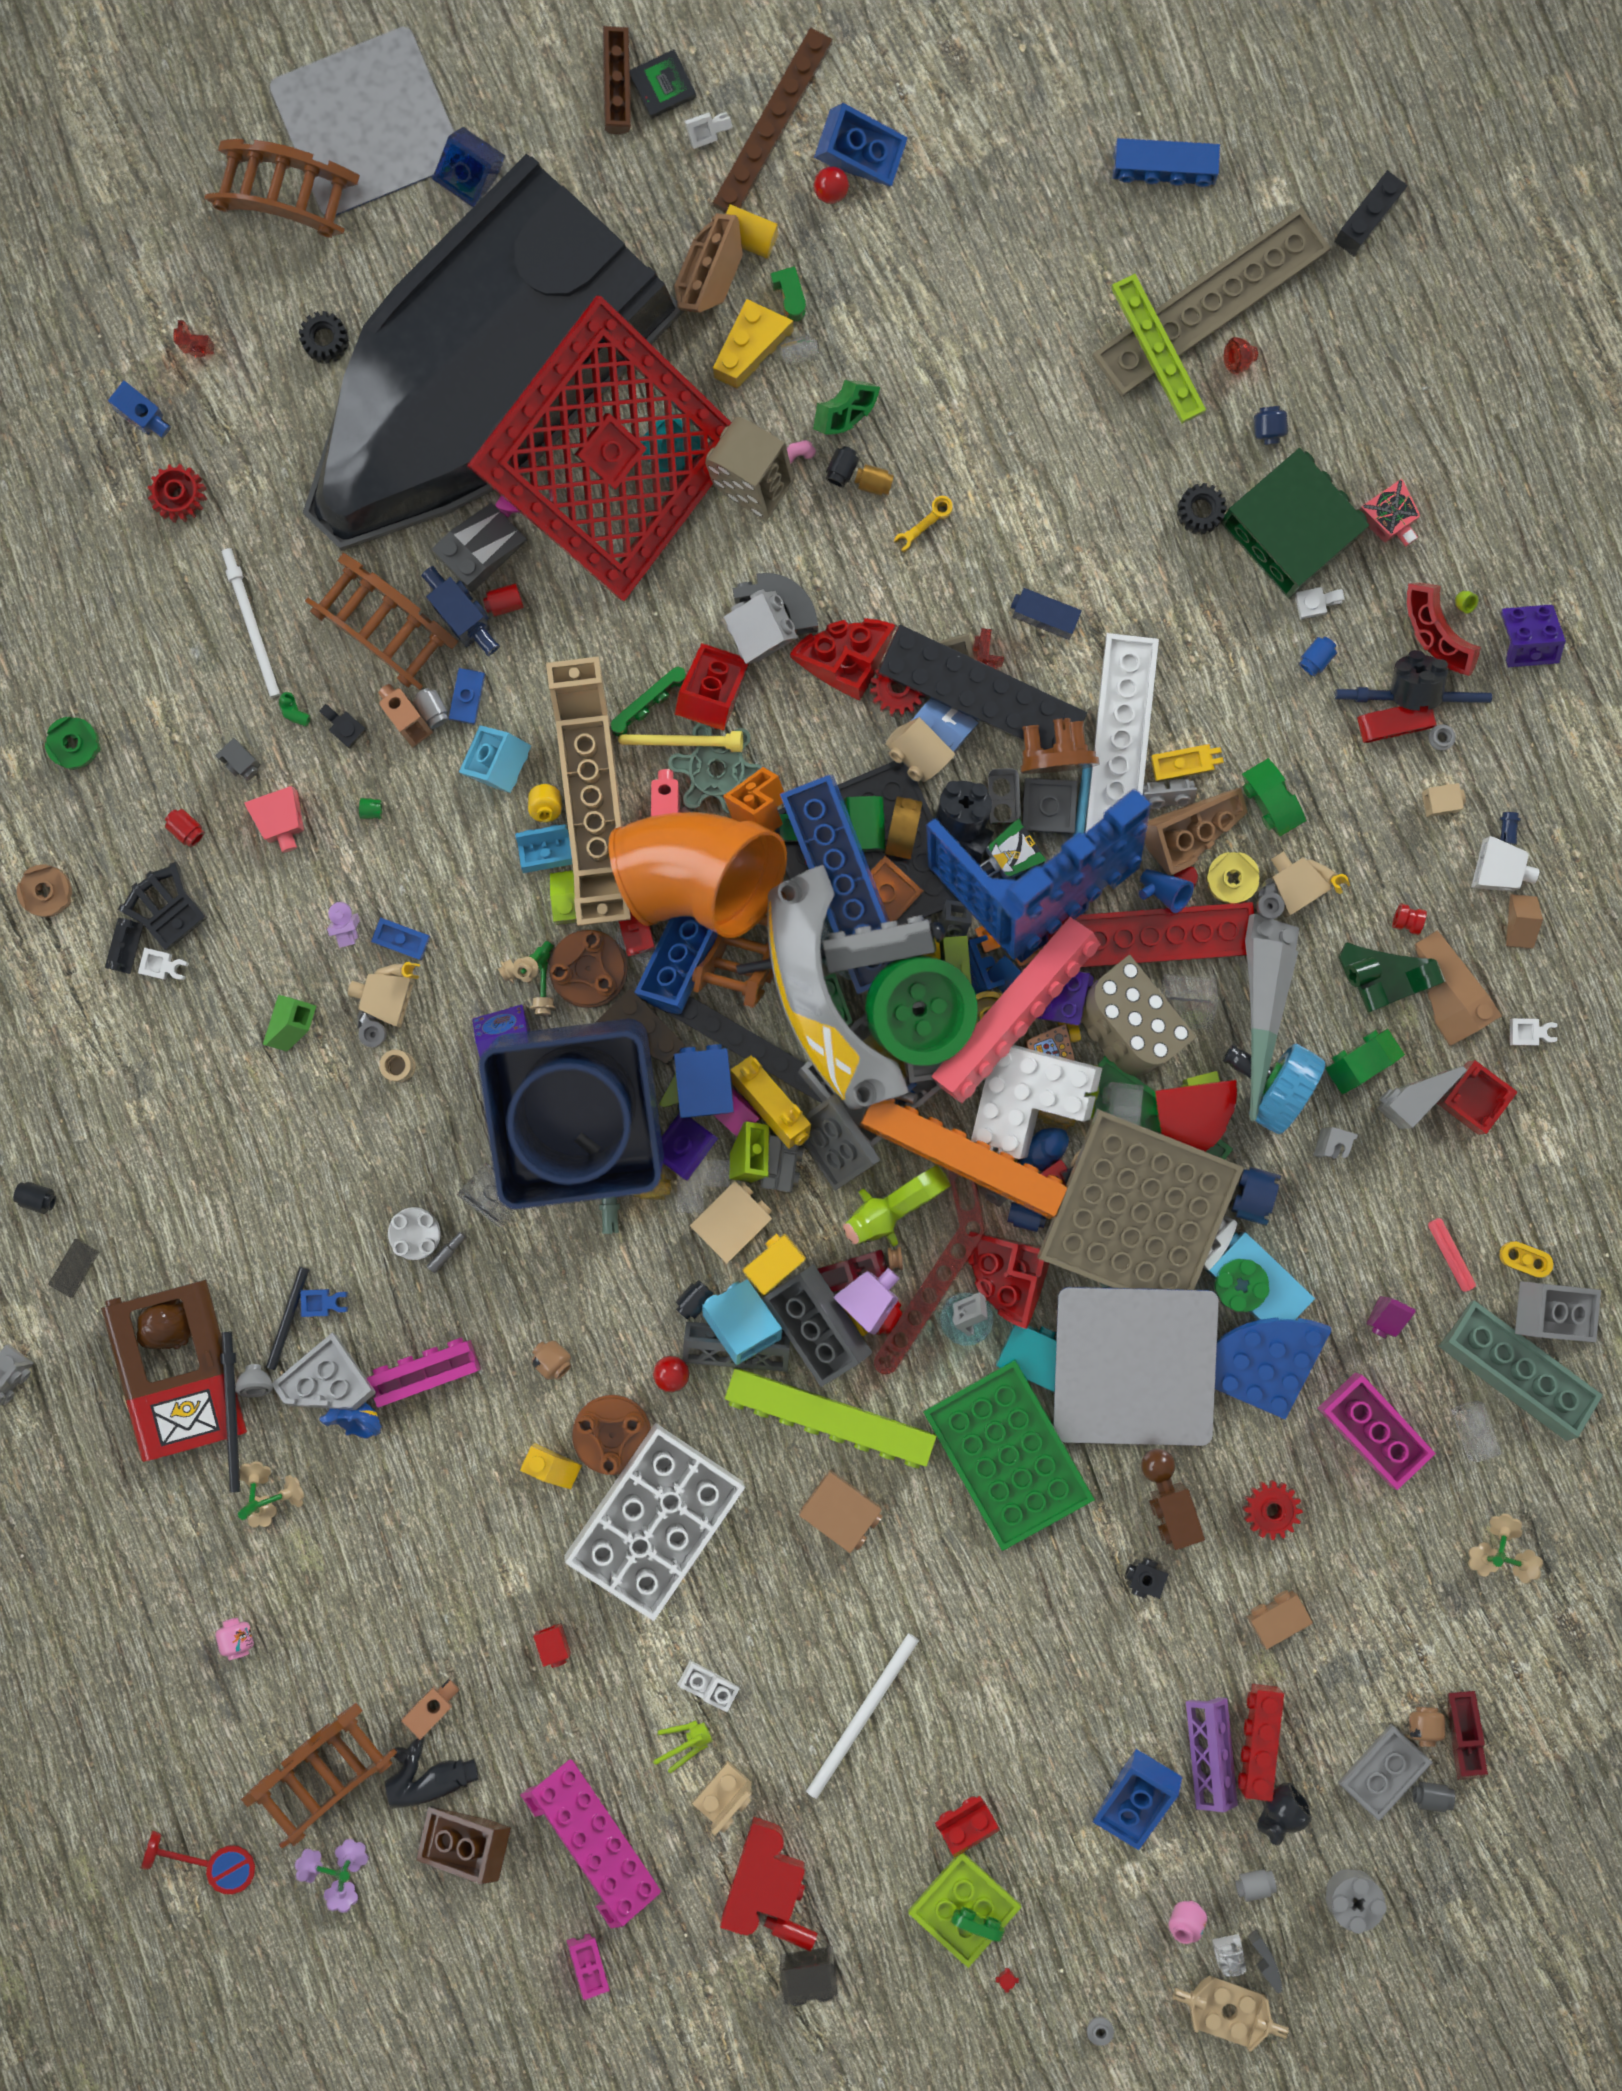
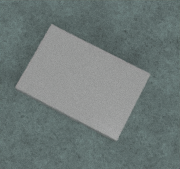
M1390 1724L1338 1783L1373 1817L1380 1821L1433 1762L1393 1724Z

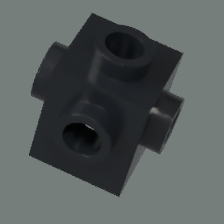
M1144 1557L1142 1561L1135 1559L1133 1564L1128 1565L1124 1578L1127 1579L1126 1584L1132 1589V1594L1145 1599L1147 1595L1160 1599L1169 1573L1165 1569L1159 1568L1158 1562Z

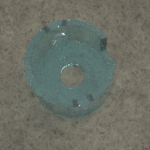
M968 1291L957 1292L949 1296L941 1305L939 1312V1323L944 1334L954 1343L963 1346L975 1345L983 1341L991 1332L993 1325V1313L986 1301L987 1319L973 1325L974 1335L967 1336L955 1327L952 1319L954 1315L953 1303L975 1294Z

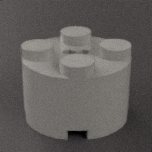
M1343 1869L1335 1873L1328 1881L1325 1898L1326 1905L1341 1926L1359 1934L1374 1928L1381 1921L1387 1910L1385 1898L1379 1886L1367 1873L1361 1870ZM1356 1897L1358 1901L1353 1903L1352 1899Z

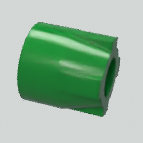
M360 798L359 818L381 819L382 801L372 798Z

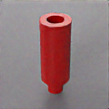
M767 1916L763 1925L772 1930L771 1935L810 1952L818 1935L813 1930L790 1920L780 1918L774 1919Z

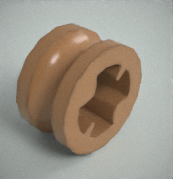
M891 1247L887 1248L889 1269L892 1271L894 1268L903 1270L901 1247H897L896 1250H892Z

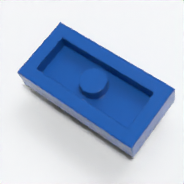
M380 917L371 942L422 961L431 936Z

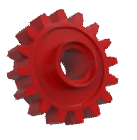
M169 464L168 469H159V474L156 477H151L153 480L152 486L147 488L152 493L148 500L151 503H155L152 508L157 513L160 512V516L163 519L170 517L173 523H176L178 517L183 522H187V515L189 514L195 518V509H204L199 504L200 501H207V497L201 493L207 490L206 486L201 483L202 478L198 474L194 475L195 472L190 467L185 471L182 464H178L177 468H173ZM182 489L179 496L172 497L175 490Z
M879 669L875 670V675L878 678H871L870 684L876 687L870 689V694L876 695L873 703L874 705L881 704V712L887 709L890 711V716L897 712L900 717H903L904 711L908 710L912 714L914 713V705L918 707L922 705L919 697L925 698V695L904 686V692L895 693L891 686L897 682L878 674Z
M1270 1480L1267 1486L1261 1481L1259 1482L1260 1488L1255 1489L1251 1487L1252 1495L1244 1497L1248 1501V1505L1242 1507V1510L1248 1512L1244 1520L1252 1522L1250 1529L1253 1532L1259 1529L1258 1535L1262 1538L1268 1533L1271 1540H1275L1276 1534L1284 1539L1286 1538L1285 1531L1288 1530L1294 1533V1528L1291 1525L1293 1523L1300 1524L1301 1522L1296 1518V1514L1303 1513V1510L1296 1507L1301 1500L1298 1497L1292 1498L1295 1491L1292 1488L1285 1491L1286 1484L1283 1482L1277 1487L1274 1480ZM1272 1503H1276L1278 1506L1277 1513L1273 1516H1268L1266 1512L1267 1507Z

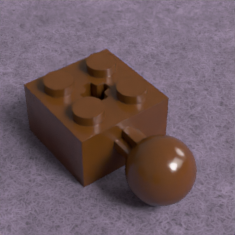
M1156 1448L1148 1451L1142 1458L1141 1470L1148 1480L1156 1483L1158 1489L1150 1492L1152 1500H1149V1505L1153 1515H1156L1157 1519L1160 1520L1161 1525H1158L1157 1529L1161 1540L1166 1545L1169 1544L1174 1550L1205 1541L1189 1489L1181 1482L1172 1484L1171 1477L1175 1471L1174 1458L1164 1449Z

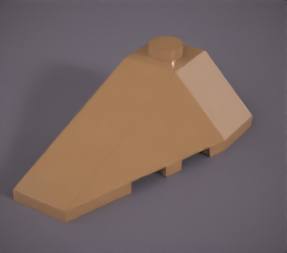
M1241 788L1224 792L1148 821V829L1145 836L1146 847L1168 875H1173L1192 866L1198 860L1197 857L1206 849H1210L1220 835L1228 832L1248 813Z
M1438 930L1415 944L1418 958L1437 960L1446 982L1429 988L1427 994L1429 1000H1431L1435 1024L1449 1046L1481 1030L1502 1016L1487 992Z

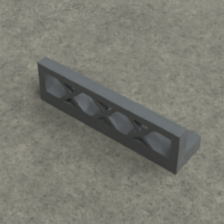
M686 1322L683 1343V1360L685 1363L788 1372L790 1340L784 1330H782L781 1340L755 1354L756 1357L754 1359H747L736 1365L730 1355L720 1357L716 1354L718 1351L726 1350L708 1323ZM689 1348L700 1349L704 1353L700 1355L689 1354ZM772 1355L784 1356L783 1362L771 1361L769 1357Z

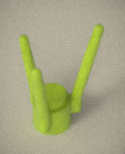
M694 1720L688 1724L658 1730V1735L690 1730V1732L686 1733L687 1742L653 1761L654 1765L691 1747L693 1750L668 1769V1773H672L697 1753L708 1748V1744L713 1742L705 1722L698 1725L697 1721Z

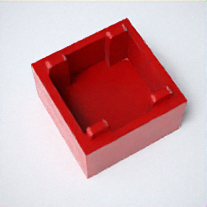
M1476 1060L1468 1061L1463 1066L1467 1071L1436 1104L1477 1135L1487 1134L1518 1092Z

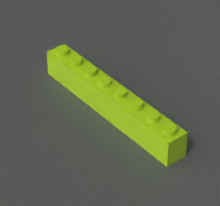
M737 1367L734 1369L725 1396V1400L729 1401L728 1405L743 1410L744 1406L755 1409L753 1413L764 1418H769V1415L779 1417L778 1422L794 1427L795 1423L805 1426L804 1431L811 1434L819 1435L820 1431L830 1434L829 1439L844 1444L845 1440L854 1442V1447L862 1451L869 1452L870 1448L880 1451L879 1456L894 1461L895 1457L905 1460V1465L919 1469L920 1465L927 1467L936 1439V1434Z

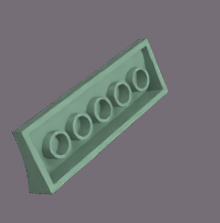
M1475 1300L1468 1304L1456 1324L1438 1346L1565 1441L1580 1436L1603 1396L1524 1336L1515 1334L1513 1328Z

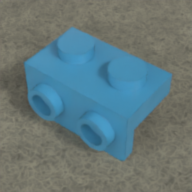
M566 824L552 825L536 830L530 829L515 834L523 873L572 865L569 831Z

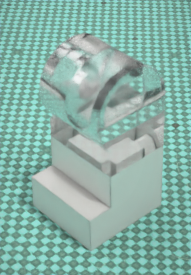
M1239 1935L1212 1939L1216 1961L1223 1975L1238 1976L1245 1973L1246 1965Z

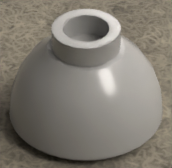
M258 1364L245 1366V1372L239 1376L235 1385V1392L238 1395L249 1398L261 1397L273 1390L270 1377L261 1370V1365Z

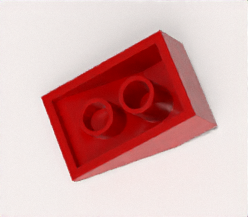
M701 643L679 691L675 715L724 731L733 711L749 663L746 664L740 655Z

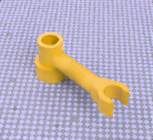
M947 496L936 497L932 502V511L926 518L922 519L909 531L900 533L894 538V543L900 539L907 540L906 546L901 549L902 552L909 550L911 543L925 529L929 528L937 520L946 519L951 515L953 504L950 498ZM940 507L947 508L945 512L938 511Z

